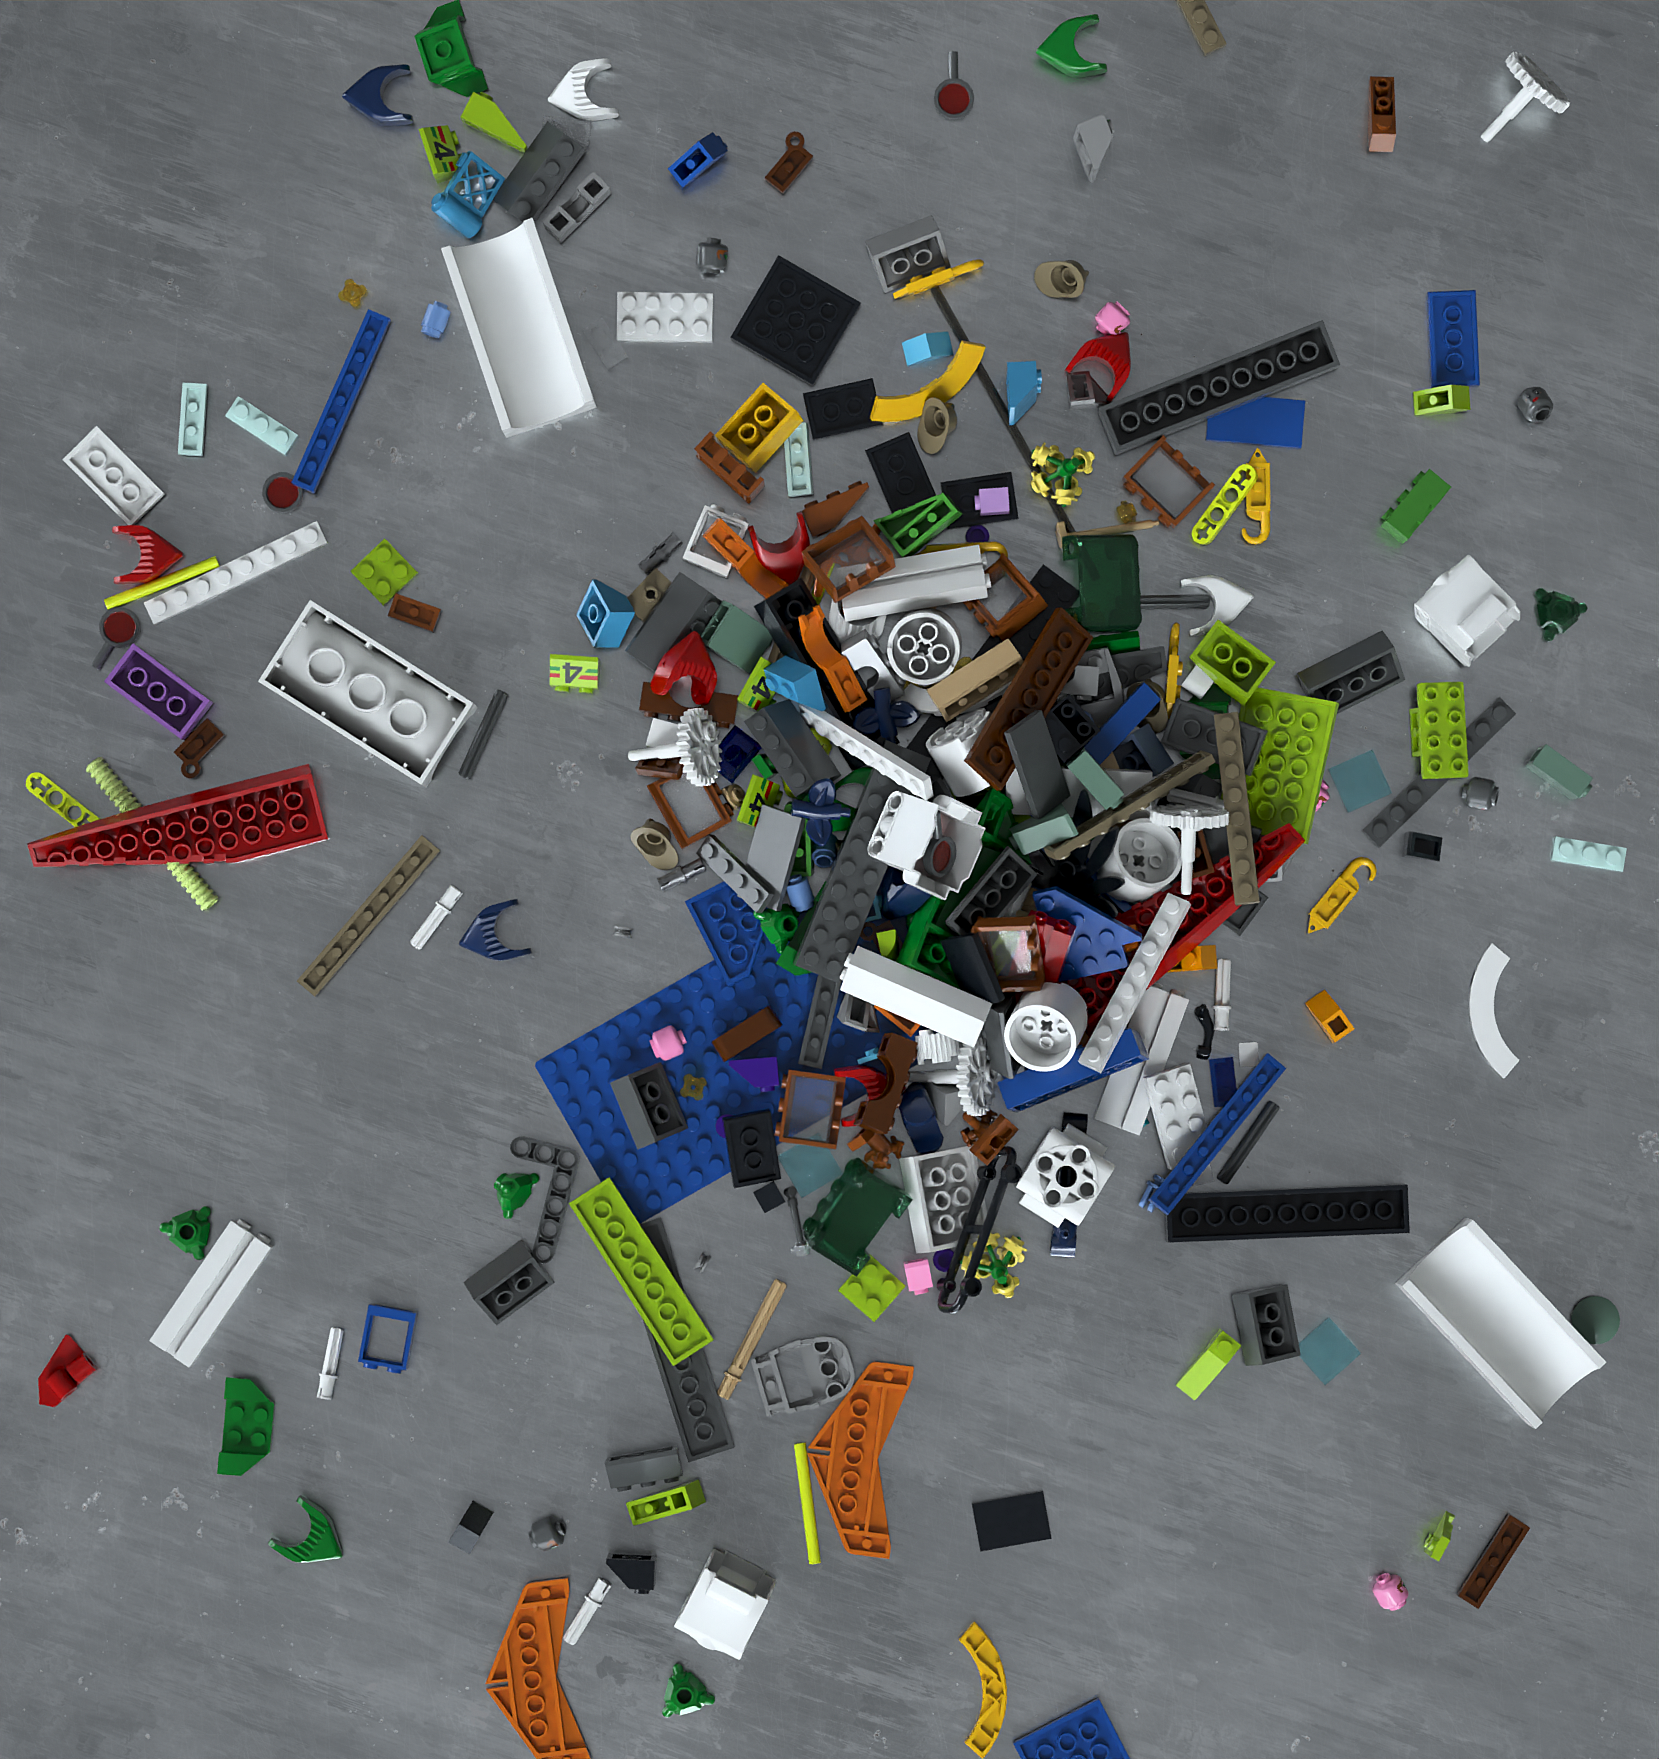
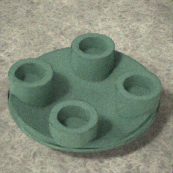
M1591 1296L1583 1299L1571 1313L1572 1326L1589 1344L1608 1342L1615 1336L1620 1325V1316L1615 1305L1608 1299L1600 1296Z

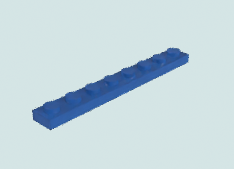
M368 309L291 482L293 485L315 494L391 322L390 318Z
M1267 1053L1148 1200L1164 1214L1168 1215L1285 1071L1286 1067Z

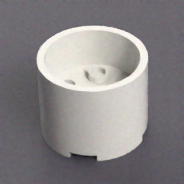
M933 608L912 610L899 619L890 633L887 645L888 659L894 671L904 680L922 685L934 684L946 678L955 668L961 654L962 638L958 626L946 613ZM923 641L924 644H930L928 653H925L924 650H918L921 645L920 642Z
M979 708L956 717L957 721L948 725L945 730L939 728L926 742L928 751L953 794L957 797L971 795L990 786L989 783L964 762L965 757L991 716L990 711L987 712L985 708Z
M1139 818L1130 821L1119 830L1115 847L1106 863L1097 871V879L1108 876L1123 878L1125 884L1108 894L1119 901L1143 902L1151 898L1178 875L1182 866V861L1180 860V841L1168 826L1156 825V823L1150 821V818Z
M1046 982L1041 991H1024L1006 1024L1004 1033L1006 1046L1013 1058L1021 1065L1035 1071H1053L1067 1064L1087 1028V1006L1082 996L1065 983Z

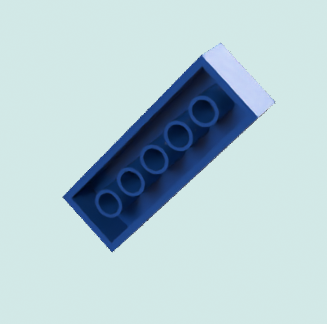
M1126 1026L1102 1073L1078 1062L1085 1049L1081 1044L1077 1046L1069 1062L1059 1069L1044 1072L1024 1067L1025 1071L1016 1074L1014 1079L1002 1076L1003 1080L997 1082L1007 1109L1018 1113L1148 1060L1149 1056L1140 1033L1132 1028L1128 1029Z

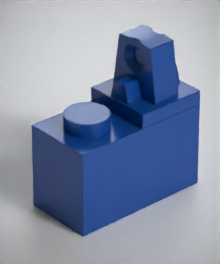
M712 132L694 144L668 170L679 184L684 187L728 151L726 149L728 146L719 135L716 136Z

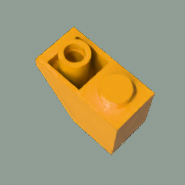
M1216 945L1197 946L1168 972L1217 969Z
M1325 989L1305 1002V1005L1332 1043L1337 1042L1355 1029Z

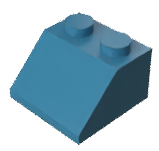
M1036 361L1007 362L1006 387L1009 425H1014L1036 402L1037 393H1041L1042 374L1041 369L1036 367Z
M592 579L576 616L594 648L619 647L631 620L634 618L635 611L626 595L597 579Z
M786 655L764 668L765 682L771 691L820 711L826 709L814 668Z

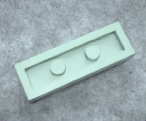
M182 383L179 455L203 456L207 384Z
M239 396L225 415L228 419L285 456L299 437L296 433Z
M804 422L784 442L789 497L814 495L808 423Z
M1555 836L1551 861L1623 872L1627 848Z

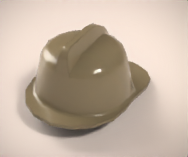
M1074 260L1048 261L1037 267L1034 273V280L1039 290L1049 297L1073 298L1082 294L1089 271L1084 270L1082 265Z
M935 397L925 402L917 432L920 447L930 454L937 453L942 449L947 435L957 425L955 405L944 403Z
M1146 679L1144 682L1161 700L1141 720L1138 726L1142 728L1149 724L1154 733L1157 734L1162 732L1168 723V714L1164 704L1166 696L1160 685L1152 682L1151 679ZM1144 682L1132 684L1127 689V698Z
M650 818L646 820L642 827L632 831V843L652 866L661 870H671L676 867L679 861L678 854L670 843V831L665 825L655 822Z

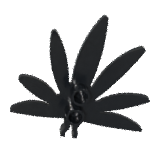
M1085 789L1080 792L1072 821L1075 827L1093 817L1089 795ZM1113 827L1103 837L1087 864L1086 860L1091 842L1084 847L1074 849L1065 859H1053L1055 866L1052 865L1047 855L1041 849L1026 854L1029 855L1031 864L1037 868L1031 867L1037 873L1036 877L1031 881L1032 885L1040 889L1057 886L1113 918L1117 917L1118 911L1109 900L1093 894H1105L1115 891L1125 884V880L1116 876H1108L1091 882L1090 877L1110 857L1117 842L1119 827Z

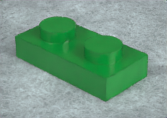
M765 753L758 754L752 759L764 779H771L778 774L775 766Z

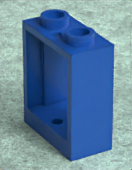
M369 1304L358 1362L364 1363L363 1367L377 1369L378 1366L387 1367V1371L401 1374L402 1370L406 1371L409 1365L418 1312ZM375 1316L409 1322L402 1362L368 1355Z

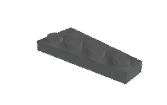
M1164 646L1110 654L1123 689L1168 670ZM1109 672L1099 674L1097 696H1092L1091 701L1077 700V695H1074L1078 705L1097 701L1113 693Z

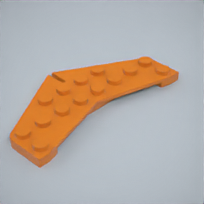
M878 1361L868 1364L808 1446L810 1449L830 1451V1455L807 1452L843 1546L850 1554L886 1559L890 1557L891 1544L878 1457L912 1381L914 1366Z
M568 1577L534 1581L524 1586L485 1683L492 1684L508 1681V1685L489 1687L486 1690L536 1759H591L557 1678L570 1592Z

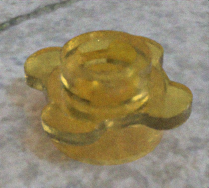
M347 279L343 291L339 292L338 297L341 301L346 300L348 303H351V306L357 307L360 305V301L367 290L364 285L359 286L352 279Z
M1126 500L1121 501V505L1117 507L1121 520L1125 524L1136 522L1135 516L1137 511L1131 502L1128 503Z
M691 1074L685 1075L683 1078L684 1086L680 1090V1094L683 1097L690 1096L694 1097L697 1101L703 1098V1088L707 1084L706 1079L703 1077L695 1078ZM692 1085H695V1086H696V1088H695L694 1090L691 1089V1086H692Z

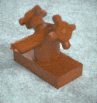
M992 1110L986 1111V1115L978 1116L981 1118V1121L975 1116L967 1115V1112L963 1113V1119L973 1130L970 1131L969 1127L960 1132L967 1146L971 1147L969 1150L988 1166L1019 1129L1002 1114L998 1116Z
M863 1128L847 1145L853 1152L867 1143L872 1150L865 1154L864 1161L866 1163L873 1161L874 1169H890L891 1164L888 1163V1155L894 1153L897 1159L901 1158L904 1142L897 1140L895 1136H891L890 1143L884 1134H877Z

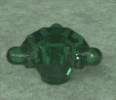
M1543 588L1536 590V596L1539 599L1537 609L1540 625L1545 630L1544 639L1548 642L1554 639L1555 634L1564 633L1578 621L1580 614L1585 613L1588 609L1585 603H1578L1573 597L1556 591L1547 592Z

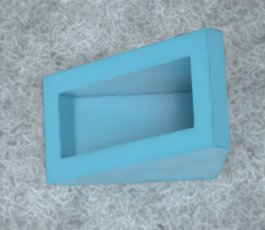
M948 332L925 333L902 342L907 366L954 355Z

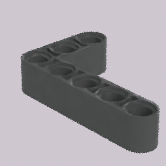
M520 1136L512 1140L510 1144L511 1153L515 1157L554 1167L532 1250V1255L540 1264H546L554 1258L579 1164V1154L572 1148ZM519 1140L525 1141L528 1145V1150L525 1154H520L515 1149L516 1142ZM542 1146H546L551 1150V1157L548 1160H543L539 1157L538 1151ZM566 1152L574 1155L575 1161L571 1166H566L562 1163V1155ZM558 1176H565L568 1179L569 1184L566 1189H559L556 1186ZM553 1199H558L562 1202V1210L558 1213L553 1212L549 1207ZM548 1222L556 1226V1233L553 1236H548L544 1233L543 1227ZM540 1246L549 1248V1258L541 1259L538 1256L537 1250Z

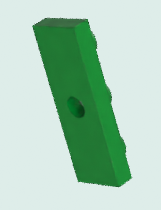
M1124 631L1118 634L1093 637L1086 651L1107 646L1110 654L1140 650L1139 632Z

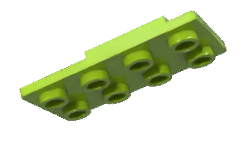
M1418 683V707L1409 709L1412 757L1421 758L1422 779L1468 777L1464 683Z

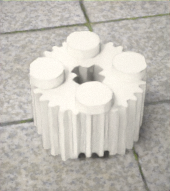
M932 1029L919 1031V1036H915V1042H918L916 1048L918 1050V1065L924 1064V1059H932V1063L951 1061V1056H961L960 1048H964L962 1042L941 1033L934 1034Z

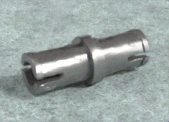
M672 532L658 547L652 548L653 551L638 566L648 576L663 561L667 562L669 560L668 557L683 544L682 541Z
M699 857L685 866H677L676 870L658 877L657 880L659 885H661L662 891L665 892L680 883H687L688 879L707 870L702 859Z

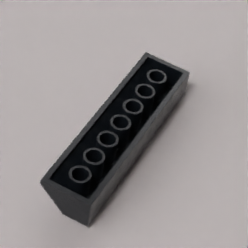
M800 578L759 602L754 608L782 655L793 658L816 670L826 707L824 711L853 728L854 719L860 710L866 707L875 708L874 699L867 690V686L858 671L853 670L867 700L850 712H844L824 670L813 661L807 652L802 640L798 617L804 614L805 616L813 611V607L818 604L803 579ZM824 617L823 629L833 648L843 655L841 653V643ZM880 729L872 734H862L880 746L886 740L881 737ZM895 736L896 744H899L900 742ZM837 746L852 771L867 765L858 757L852 756L848 751Z

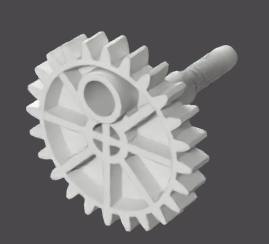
M1513 51L1505 62L1507 63L1506 66L1515 75L1514 77L1520 80L1523 88L1502 109L1503 112L1482 133L1481 138L1487 143L1510 119L1513 120L1533 97L1539 99L1542 104L1545 103L1549 109L1552 108L1554 112L1557 111L1559 114L1563 113L1570 104L1569 99L1565 96L1566 94L1560 90L1561 88L1555 84V81L1550 79L1548 74L1544 73L1532 59L1526 55L1523 56L1517 51Z
M693 708L684 711V716L680 717L681 723H678L680 732L676 733L679 737V741L676 743L628 752V758L631 761L681 757L679 763L684 765L683 773L687 772V780L691 779V784H695L696 787L715 783V778L719 777L717 771H721L719 762H722L719 753H722V750L719 748L721 740L717 737L719 731H716V722H712V715H708V711L703 708Z
M1197 804L1154 806L1150 810V821L1152 823L1171 826V828L1178 827L1182 830L1180 860L1182 861L1181 894L1190 895L1192 892L1193 861H1195L1196 831H1200L1203 828L1225 827L1229 823V812L1223 810V808L1207 807V805L1198 806Z
M978 1037L974 1048L963 1043L964 1048H960L961 1056H958L960 1063L956 1065L958 1070L910 1072L908 1082L957 1084L956 1087L959 1088L958 1097H961L960 1105H964L963 1111H967V1115H986V1111H990L989 1105H993L992 1098H995L993 1090L997 1087L994 1081L997 1079V1072L991 1069L990 1060L986 1059L987 1043L986 1039H982V1037Z

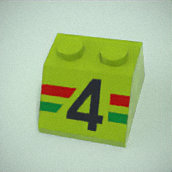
M448 125L419 129L437 184L450 180L458 168L456 163L462 154H458L455 145L459 144L455 130L450 131Z
M550 654L549 685L555 687V691L569 692V688H579V693L593 694V690H599L601 661L598 657Z
M760 657L737 698L740 704L756 713L763 707L777 702L773 699L776 692L771 691L765 682L764 668L772 663Z
M752 774L737 821L756 828L762 804L774 807V804H780L783 791L779 790L780 785Z

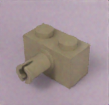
M657 568L627 597L634 608V615L643 623L672 583Z

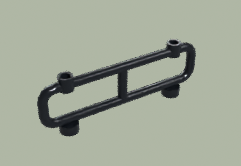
M1004 1146L988 1166H981L977 1170L980 1182L946 1277L940 1278L937 1281V1289L940 1291L938 1308L943 1313H957L965 1305L968 1297H976L982 1290L980 1280L975 1278L1008 1183H1017L1022 1177L1020 1166L1015 1164L1017 1153L1013 1147ZM1001 1156H1007L1005 1165L1001 1169V1176L984 1224L975 1225L990 1180L996 1177V1163ZM971 1234H980L965 1277L961 1281L958 1297L953 1304H947L949 1294L956 1289V1282L954 1280Z

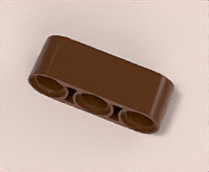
M769 1005L711 1043L723 1062H725L783 1024L771 1005Z

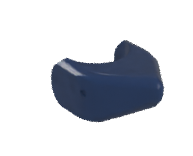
M388 65L374 68L363 75L342 94L344 100L379 125L400 126L413 123L412 115L396 113L390 110L383 101L386 85L396 77L409 74V65Z
M888 865L882 879L881 910L883 916L893 920L915 912L932 895L905 883L903 871Z
M518 899L494 904L483 909L459 941V945L486 958L497 961H505L532 954L531 948L522 950L507 948L498 939L496 933L497 921L500 915L505 910L519 905Z
M913 1082L902 1093V1102L899 1106L901 1117L915 1151L919 1154L934 1153L942 1146L944 1137L935 1117L936 1111L922 1082Z

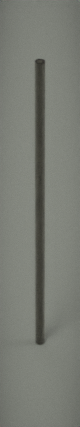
M939 286L932 288L930 291L959 343H961V340L969 341ZM980 361L975 372L1031 472L1041 473L1042 470L1038 464L1033 466L1035 460L1031 459L1032 452L1016 423L1009 425L1008 409ZM1051 488L1047 491L1049 495L1046 499L1059 522L1064 521L1067 533L1076 532L1062 506L1057 504V500L1051 498V496H1055ZM1081 540L1071 541L1092 581L1101 578Z

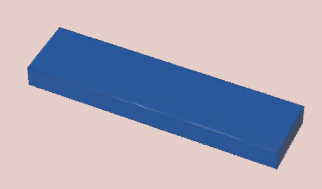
M1145 682L1141 683L1099 728L1101 731L1086 743L1084 747L1101 764L1161 699Z

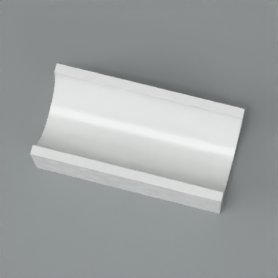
M533 218L524 220L519 227L504 235L481 243L462 247H452L449 245L441 248L505 437L508 438L597 408Z
M311 600L258 681L426 788L431 782L432 775L449 744L467 719L478 708L473 702Z
M1464 1218L1395 1283L1524 1422L1535 1429L1543 1423L1542 1420L1545 1414L1567 1390L1584 1376L1596 1369H1600L1606 1363L1596 1350L1472 1219Z

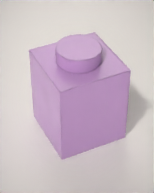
M1008 487L979 489V495L974 496L975 510H980V516L1009 514L1010 512Z

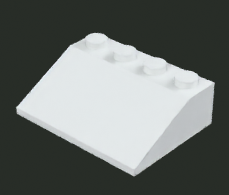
M964 1146L899 1159L916 1254L929 1253L957 1246L980 1182L977 1176L978 1160L969 1150L971 1147ZM985 1198L983 1199L975 1225L984 1224L987 1215ZM971 1234L968 1244L976 1242L980 1234Z

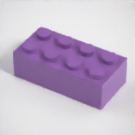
M135 644L130 646L104 681L184 741L213 704L211 700Z

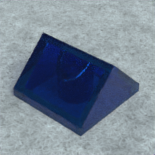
M734 725L719 744V748L722 750V753H719L722 762H719L721 771L717 772L733 785L753 762L752 759L761 753L762 747L752 737Z

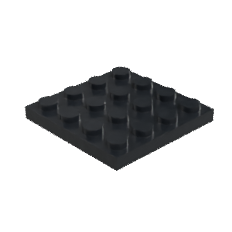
M778 255L730 338L814 386L859 309L861 302Z

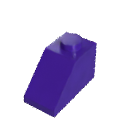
M777 1057L729 1061L731 1068L755 1088L760 1087L761 1092L775 1091V1086H779Z

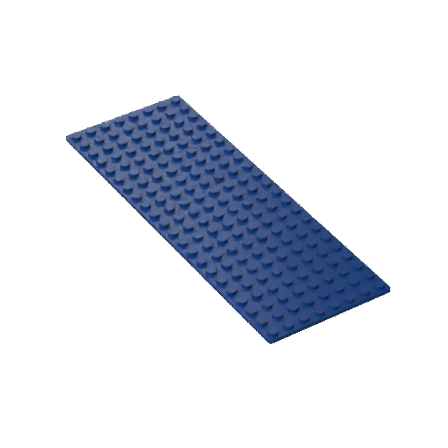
M882 881L877 891V896L882 895ZM1033 885L1031 886L1032 888H1034V889H1036V890H1041V889L1038 888V887H1035V886H1033ZM873 903L867 918L876 916ZM809 909L799 913L798 927ZM880 910L882 919L869 922L879 926L890 919L883 916L882 910ZM905 916L890 920L894 929H896L901 942L904 943L907 928ZM866 927L864 934L866 936L872 935L873 929ZM764 933L749 977L728 987L715 960L540 1059L535 1063V1067L600 1181L603 1182L607 1178H611L641 1224L731 1172L726 1140L716 1131V1122L719 1117L725 1114L738 1115L770 1109L777 1146L782 1143L779 1142V1136H775L776 1123L782 1121L783 1113L778 1112L780 1098H785L786 1092L785 1088H781L783 1074H788L789 1070L835 1076L834 1069L856 1065L872 1066L887 1074L886 1068L879 1058L862 1064H858L857 1059L865 1057L866 1051L879 1048L885 1033H895L915 1041V1036H919V1031L929 1030V1028L920 1025L910 1037L876 1008L874 1009L880 1033L865 1032L845 1025L837 1018L846 992L840 990L822 1069L798 1064L818 974L811 972L795 976L777 965L776 962L781 954L776 951L775 944H771ZM859 936L852 954L855 953L857 946L881 955L873 940L865 941ZM1015 952L1011 956V962L1005 964L999 975L1009 974ZM771 1005L783 1025L723 1062L711 1042ZM672 1025L677 1031L682 1030L687 1043L683 1044L684 1052L681 1055L664 1061L661 1057L656 1058L649 1041L652 1040V1034L655 1031ZM777 1057L779 1086H775V1091L761 1092L760 1087L755 1088L731 1068L729 1061ZM917 1057L915 1061L911 1063L909 1069L918 1065ZM661 1062L688 1129L637 1150L610 1082ZM796 1077L788 1136L792 1137L830 1115L834 1082ZM846 1077L842 1108L867 1094L865 1086L855 1078Z

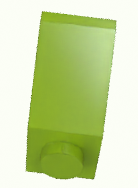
M1446 385L1413 392L1415 416L1449 414L1471 410L1469 386Z

